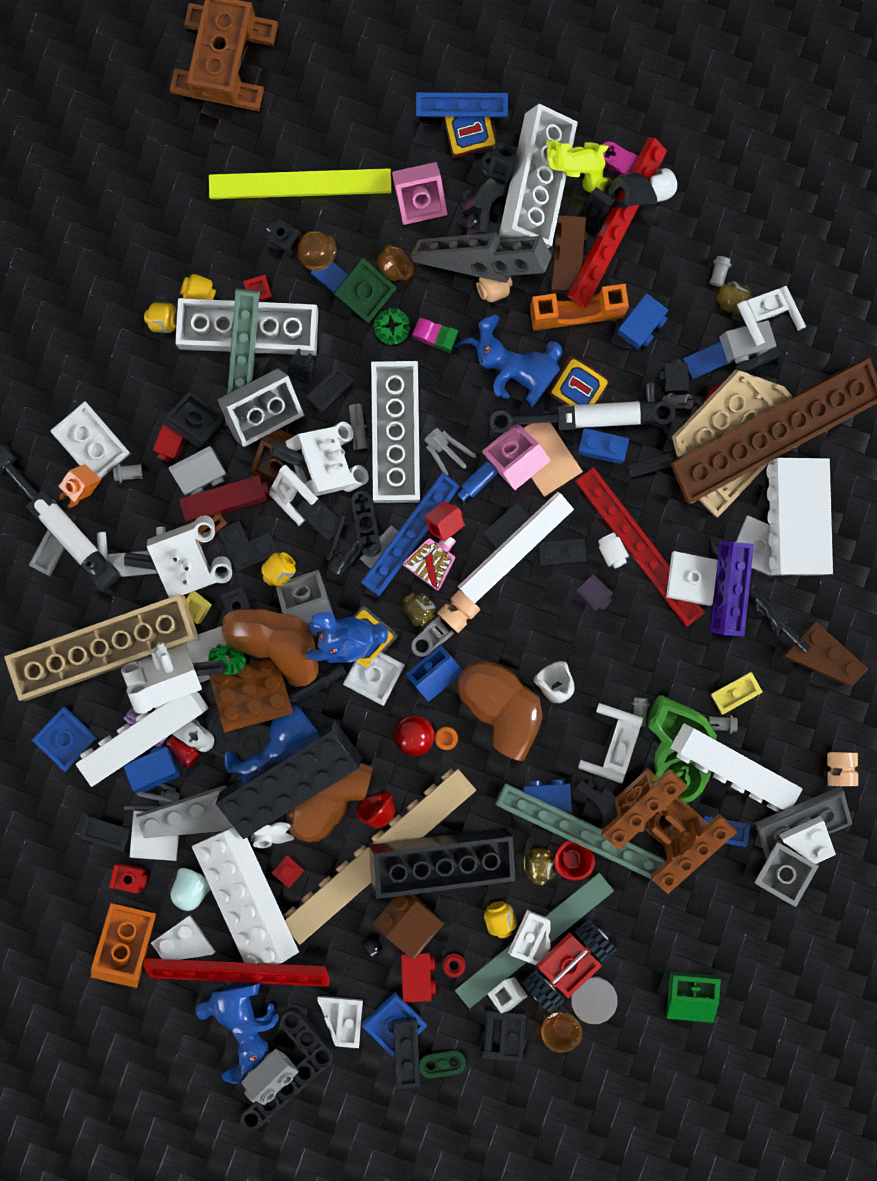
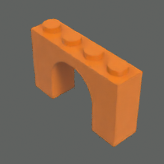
M626 284L602 287L599 294L592 296L587 308H580L573 301H557L556 294L532 297L530 314L533 331L623 318L629 307Z

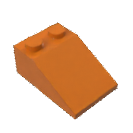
M111 903L92 964L91 978L137 988L156 914Z

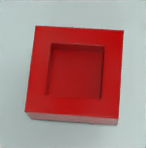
M266 275L243 281L245 289L260 291L259 302L272 299Z
M287 855L272 874L290 888L305 869Z

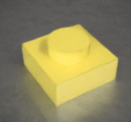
M196 591L189 593L186 601L194 623L199 624L203 621L212 604Z

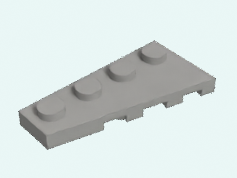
M226 785L136 814L143 837L153 838L218 832L232 828V824L215 804L220 791L225 789Z

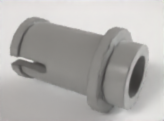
M717 256V259L713 262L715 266L709 283L724 287L727 270L731 267L730 259Z
M670 392L663 397L675 409H691L693 406V400H687L693 398L691 394L675 395Z
M118 464L117 467H113L115 481L122 483V480L143 479L141 464L120 466Z
M634 697V702H632V705H634L633 715L642 717L641 727H646L647 708L650 706V703H648L647 698Z
M730 715V718L709 716V724L714 731H729V734L737 732L738 720L733 718L732 715Z

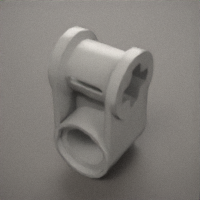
M440 616L433 620L413 640L411 648L417 657H426L454 634L453 631H449L441 622L442 618ZM419 640L426 641L428 644V650L424 653L418 652L415 648V644Z

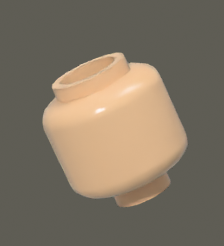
M480 277L479 282H477V290L480 297L488 302H495L507 297L510 293V286H512L511 278H509L507 283Z

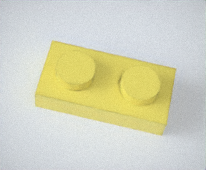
M749 672L711 693L710 696L721 715L761 694L762 690L752 672Z

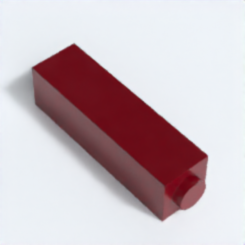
M257 475L181 498L179 501L187 524L195 522L200 516L205 515L212 518L219 514H226L267 501L266 494L270 492L266 480L261 481L260 476Z

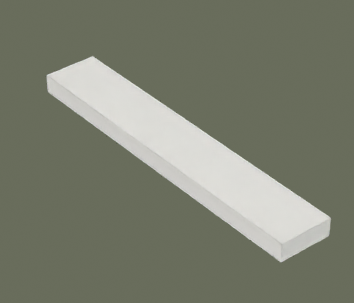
M557 492L458 585L460 590L476 603L574 509Z

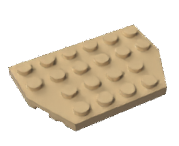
M735 370L672 436L677 457L790 398L792 395L782 385ZM769 462L699 499L700 502L713 516L719 517Z

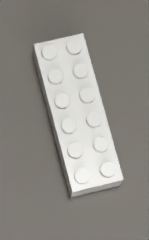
M541 104L533 107L524 116L499 237L509 239L542 236L547 248H549L553 242L566 172L552 170L548 165L546 140L569 143L572 148L577 121Z
M178 298L177 347L184 350L231 352L235 301ZM259 302L255 353L294 355L299 348L302 355H309L310 353L316 356L317 305Z
M418 361L371 362L374 503L420 502Z
M232 827L193 845L192 849L244 963L280 964L299 953L248 839L245 838L243 840L235 828Z

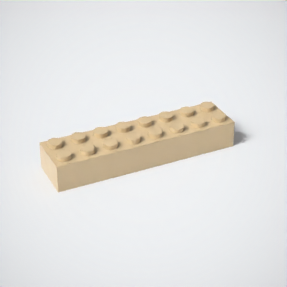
M179 594L4 657L18 700L27 701L121 668L128 663L149 658L152 656V651L158 650L156 645L159 642L164 643L167 650L200 639L186 598Z

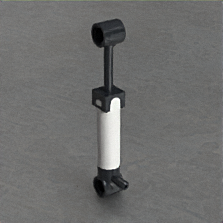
M646 382V401L558 405V413L512 415L506 409L500 408L492 412L489 423L493 431L497 433H505L516 424L559 422V430L638 424H667L675 417V408L667 400H655V383ZM663 405L667 406L669 409L667 416L663 418L658 417L657 409ZM496 416H506L508 419L507 424L503 427L497 426L494 422Z
M0 443V475L6 471L32 500L26 505L28 510L57 538L89 574L88 576L93 583L105 592L122 576L120 572L104 558L59 507L60 505L49 493L42 491L38 494L13 466L17 457L6 445Z

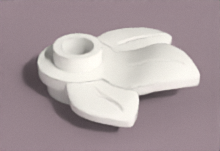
M278 822L271 826L266 825L251 835L253 846L267 848L272 843L279 844L294 840V836L286 833L290 828V824Z

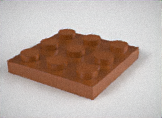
M271 658L245 664L243 670L236 674L209 675L224 732L293 714L281 671Z

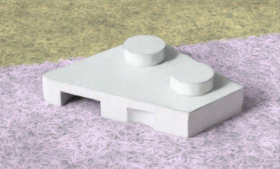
M821 816L779 834L784 843L815 864L836 855Z

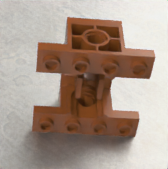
M205 0L204 6L189 3L184 26L188 29L197 30L198 34L190 70L185 71L174 68L170 92L172 94L260 111L264 88L241 82L238 71L244 43L251 41L274 46L278 21L255 17L253 6L250 2L240 0ZM219 43L226 44L223 49L218 50Z
M647 768L614 799L618 816L601 831V834L618 850L639 831L643 832L645 829L664 846L667 861L651 874V879L669 894L734 836L737 831L720 814L708 823L682 800L679 795L687 789V785L671 769L658 778Z

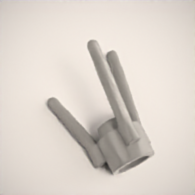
M438 428L425 438L428 444L426 448L434 457L441 471L447 476L448 472L436 450L440 452L444 449L463 469L466 468V464L447 446L449 442L472 458L476 457L475 453L450 437L445 431L441 432Z

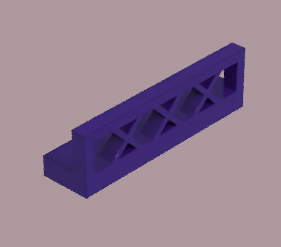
M720 540L710 632L734 636H744L754 549V544Z

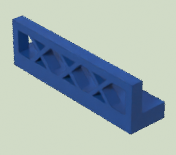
M416 92V117L507 118L508 93Z

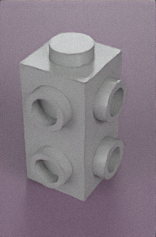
M275 1049L267 1054L264 1060L255 1069L251 1070L241 1082L246 1088L244 1093L253 1103L257 1101L265 1105L267 1102L272 1101L276 1093L285 1085H288L299 1071L285 1054Z

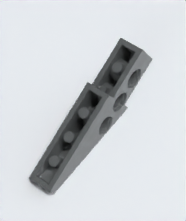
M497 232L420 239L410 255L416 263L504 283L508 282L511 275L545 273L552 257L542 236L500 239Z

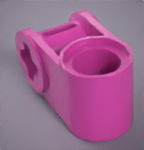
M613 142L603 143L602 145L608 146L607 150L603 152L605 159L604 169L615 176L631 172L638 156ZM607 152L611 154L609 158L605 157Z

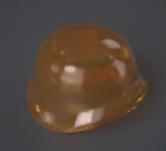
M309 231L304 234L298 244V257L301 263L306 268L314 271L324 270L331 265L336 255V243L333 237L319 231Z
M386 244L377 258L378 269L388 280H408L413 274L414 266L412 260L398 247Z
M555 1012L545 1019L541 1035L543 1042L550 1050L564 1053L575 1049L582 1040L583 1031L573 1015L566 1012Z

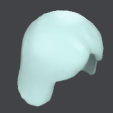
M181 868L177 872L170 895L173 903L178 908L191 911L200 905L211 888L205 877L193 870Z

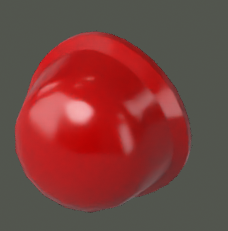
M409 716L401 720L394 734L395 743L399 750L410 756H419L426 753L432 747L435 738L431 724L420 716Z
M389 792L377 793L366 797L365 800L359 803L356 809L357 818L362 823L375 829L389 824L395 814L392 794Z
M568 840L558 848L554 858V865L556 871L563 878L581 880L592 872L595 858L591 850Z

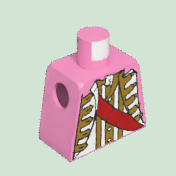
M450 537L446 541L440 539L436 543L429 538L403 563V566L439 591L455 560V556L449 553V550L456 541Z

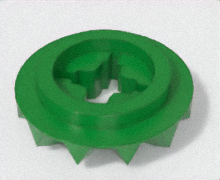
M388 308L380 311L374 321V332L377 338L389 345L399 344L407 338L410 331V322L407 315L399 309ZM390 317H392L394 324H398V327H395L394 335H392L389 328H385V325H389Z
M218 644L216 648L211 649L208 656L209 661H224L226 666L223 674L229 675L242 671L246 659L243 657L244 652L238 651L228 644L225 646ZM225 655L229 656V659H231L229 663H227Z

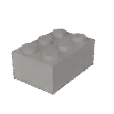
M279 369L218 399L234 439L243 447L304 416L288 375Z

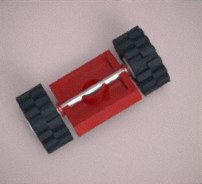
M589 919L575 931L577 936L585 943L584 945L569 932L536 964L549 978L548 980L535 969L522 982L531 995L550 1014L565 1001L554 988L555 986L569 998L602 967L591 952L605 963L617 951L607 936Z

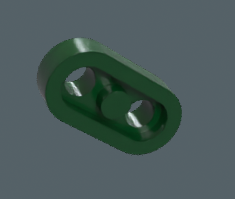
M456 1049L427 1053L420 1059L419 1069L426 1078L457 1075L464 1070L466 1060L464 1054ZM451 1058H457L458 1063L456 1065H452L449 1062ZM433 1061L435 1063V1067L428 1068L426 1065L427 1062Z

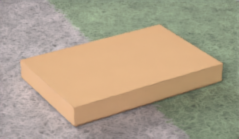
M534 423L523 428L540 444L550 459L547 465L531 477L543 497L583 472L551 423Z

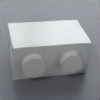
M769 320L756 323L765 341L760 346H756L747 326L726 331L719 338L722 342L727 362L744 363L751 356L756 355L757 357L777 347Z

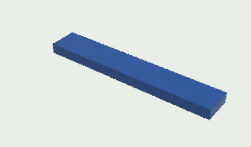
M443 472L361 581L362 585L378 597L381 595L429 530L424 516L443 501L449 503L460 488L459 484Z

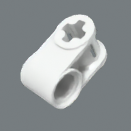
M196 719L191 720L172 733L188 746L195 747L201 752L209 751L214 745V736L201 726Z

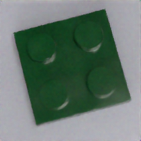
M360 258L332 294L366 323H369L397 287L364 258Z

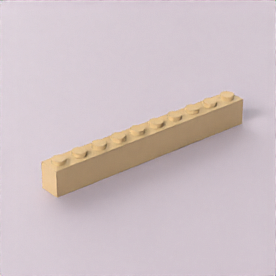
M451 768L441 777L444 781L438 786L432 784L423 792L426 796L420 802L415 799L406 807L408 812L401 817L398 814L389 823L391 827L383 832L381 829L371 838L373 840L372 844L423 838L476 791V788L458 768L455 771ZM365 845L361 846L354 853L356 858L350 863L345 860L336 868L338 873L333 878L328 875L318 884L321 888L317 892L313 893L310 891L301 899L303 902L301 906L297 909L293 906L283 915L286 918L285 922L291 935L299 945L371 883L369 846L367 848Z

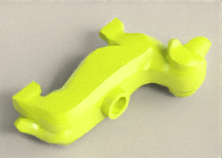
M546 140L547 163L552 170L566 172L567 176L580 177V173H584L583 188L589 193L596 187L604 192L605 188L611 184L612 180L610 178L603 177V169L605 167L603 152L607 150V145L585 142L584 148H571L569 143Z

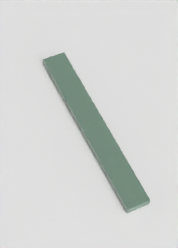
M506 783L495 805L650 879L651 874L667 861L630 842H627L618 850L602 836L601 831L603 829Z
M599 872L544 916L550 920V943L614 891ZM511 944L455 989L469 1009L526 963V961L513 957L508 953Z

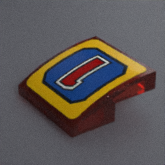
M443 117L452 158L455 160L474 153L482 154L491 151L494 148L495 142H499L493 118Z
M569 355L546 394L561 405L597 404L611 383V380L573 355Z

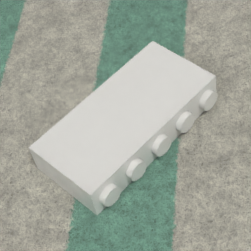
M776 458L769 461L766 474L769 478L767 498L770 501V510L768 512L770 534L768 543L771 547L769 568L772 570V575L833 574L830 459Z

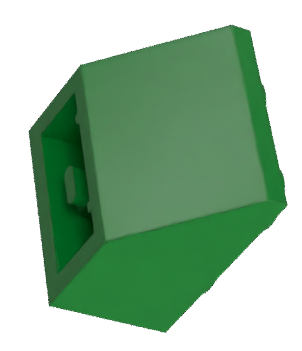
M670 971L666 1018L713 1023L719 1004L721 979L717 975Z

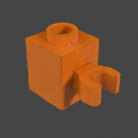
M86 464L69 470L59 485L64 491L60 494L59 499L63 500L69 497L70 504L68 507L76 506L79 500L92 494L101 479Z

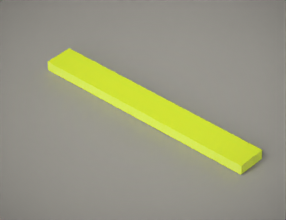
M391 169L209 175L210 199L392 193Z

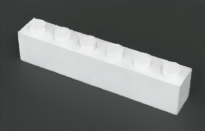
M194 692L154 707L156 710L150 714L145 712L135 718L137 722L132 726L127 723L117 730L118 735L114 738H111L109 735L98 743L100 747L96 750H93L91 747L80 755L82 759L76 763V766L90 786H94L206 711L209 707L200 694Z
M686 724L682 725L670 747L678 752L677 758L688 764L690 760L696 762L694 767L705 773H708L709 770L715 772L714 778L723 783H726L727 780L733 782L731 787L741 793H744L746 789L751 792L749 797L762 803L763 799L768 801L767 807L778 813L781 809L786 810L793 807L802 791V788Z

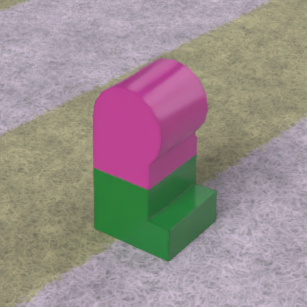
M419 318L412 336L451 354L458 336V330Z

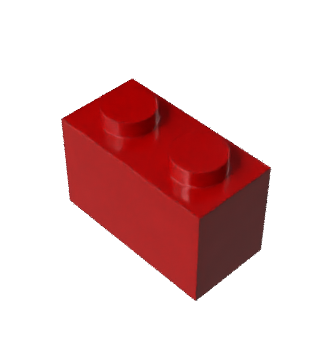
M422 950L413 960L402 951L403 1002L431 1001V994H436V982L431 980L430 972L435 971L434 956H430V950Z

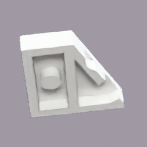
M527 910L508 953L513 957L536 965L551 949L549 939L550 920Z
M191 915L151 942L162 959L181 960L212 955L216 952Z
M318 996V1003L325 1016L324 1019L330 1029L335 1046L359 1048L363 999Z

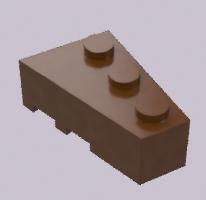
M558 215L554 236L551 294L567 295L586 259V253H583V246L587 244L588 231H585L586 217Z
M810 622L799 635L811 647L806 654L792 642L780 656L845 686H853L868 670L863 663L817 622Z

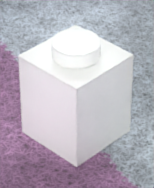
M515 977L504 980L488 993L500 1013L511 1010L528 997Z

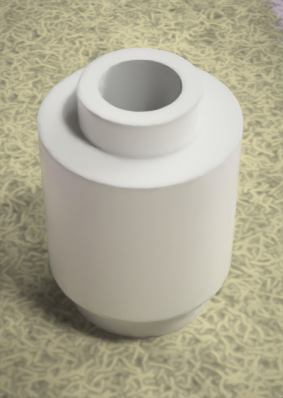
M615 533L598 540L600 544L599 549L608 567L613 565L616 569L627 563L626 558L629 555L620 537H616Z

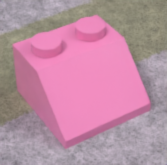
M437 162L392 172L403 225L448 215Z
M519 424L513 425L510 430L503 433L482 451L498 473L514 490L550 462L540 444Z

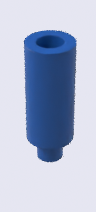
M486 461L461 485L463 490L457 496L462 501L468 496L473 498L498 471L490 462Z

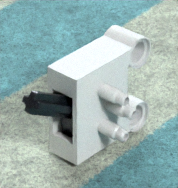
M340 422L331 428L298 434L285 441L287 447L274 443L270 449V454L273 457L294 465L298 478L315 496L340 490L350 492L366 484L368 481V473L363 466L356 465L349 469L346 463L345 451L341 448V445L353 438V429L346 422Z
M205 515L198 517L193 523L147 539V548L150 555L126 552L124 555L125 566L157 570L169 598L179 594L190 593L216 582L226 583L232 576V564L226 557H217L212 561L211 566L208 565L199 541L208 542L212 540L215 534V524L211 517ZM201 525H207L210 527V530L204 533L199 531L198 528ZM224 566L228 570L225 573H218L216 568Z
M159 642L156 645L158 650L152 651L151 657L138 662L128 663L121 669L128 687L127 694L135 713L141 714L159 705L202 690L197 676L223 674L226 665L222 660L193 663L186 644L167 650L164 643Z

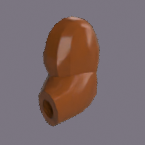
M263 609L236 610L223 617L222 635L230 647L257 658H271L289 684L296 687L309 685L317 677L318 661L306 658L307 651L310 649L316 650L314 637L310 633L307 622L295 615L275 613Z
M477 661L469 664L462 670L457 680V692L461 701L480 722L493 726V746L496 750L515 760L524 761L538 733L542 720L539 696L523 685L512 671L501 665L488 661Z
M360 763L359 769L287 812L286 823L290 824V833L297 839L308 843L318 842L328 837L346 815L348 801L365 800L373 766Z

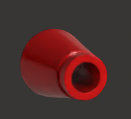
M172 736L166 743V746L181 766L190 768L200 758V754L195 747L188 746L176 736Z

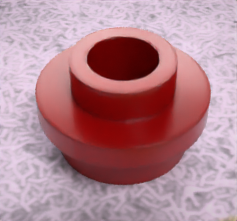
M455 953L447 955L442 963L444 973L449 977H458L463 974L465 970L463 957ZM456 961L458 967L456 969L450 968V962Z

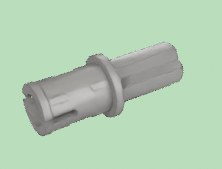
M351 404L349 406L351 428L353 429V450L367 449L365 432L367 425H364L362 405Z

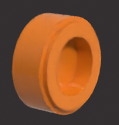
M443 727L437 731L435 742L439 748L450 750L456 746L458 735L454 729Z

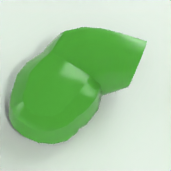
M660 695L653 702L646 723L648 728L661 740L655 752V775L660 778L667 770L671 769L686 783L687 789L679 797L688 803L702 793L712 771L709 770L708 773H705L694 767L696 762L690 760L688 764L677 758L678 752L670 747L683 724L698 730L716 740L717 735L705 716L688 706Z

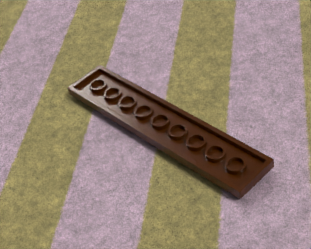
M868 357L862 358L670 461L686 503L691 504L877 404V376L871 359Z

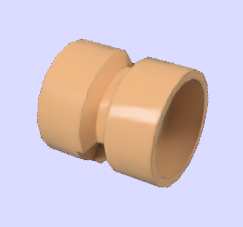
M460 590L451 597V604H445L437 612L457 633L467 625V619H472L480 611V608Z
M828 752L827 765L831 767V770L827 772L828 785L858 786V772L855 771V767L858 766V753Z

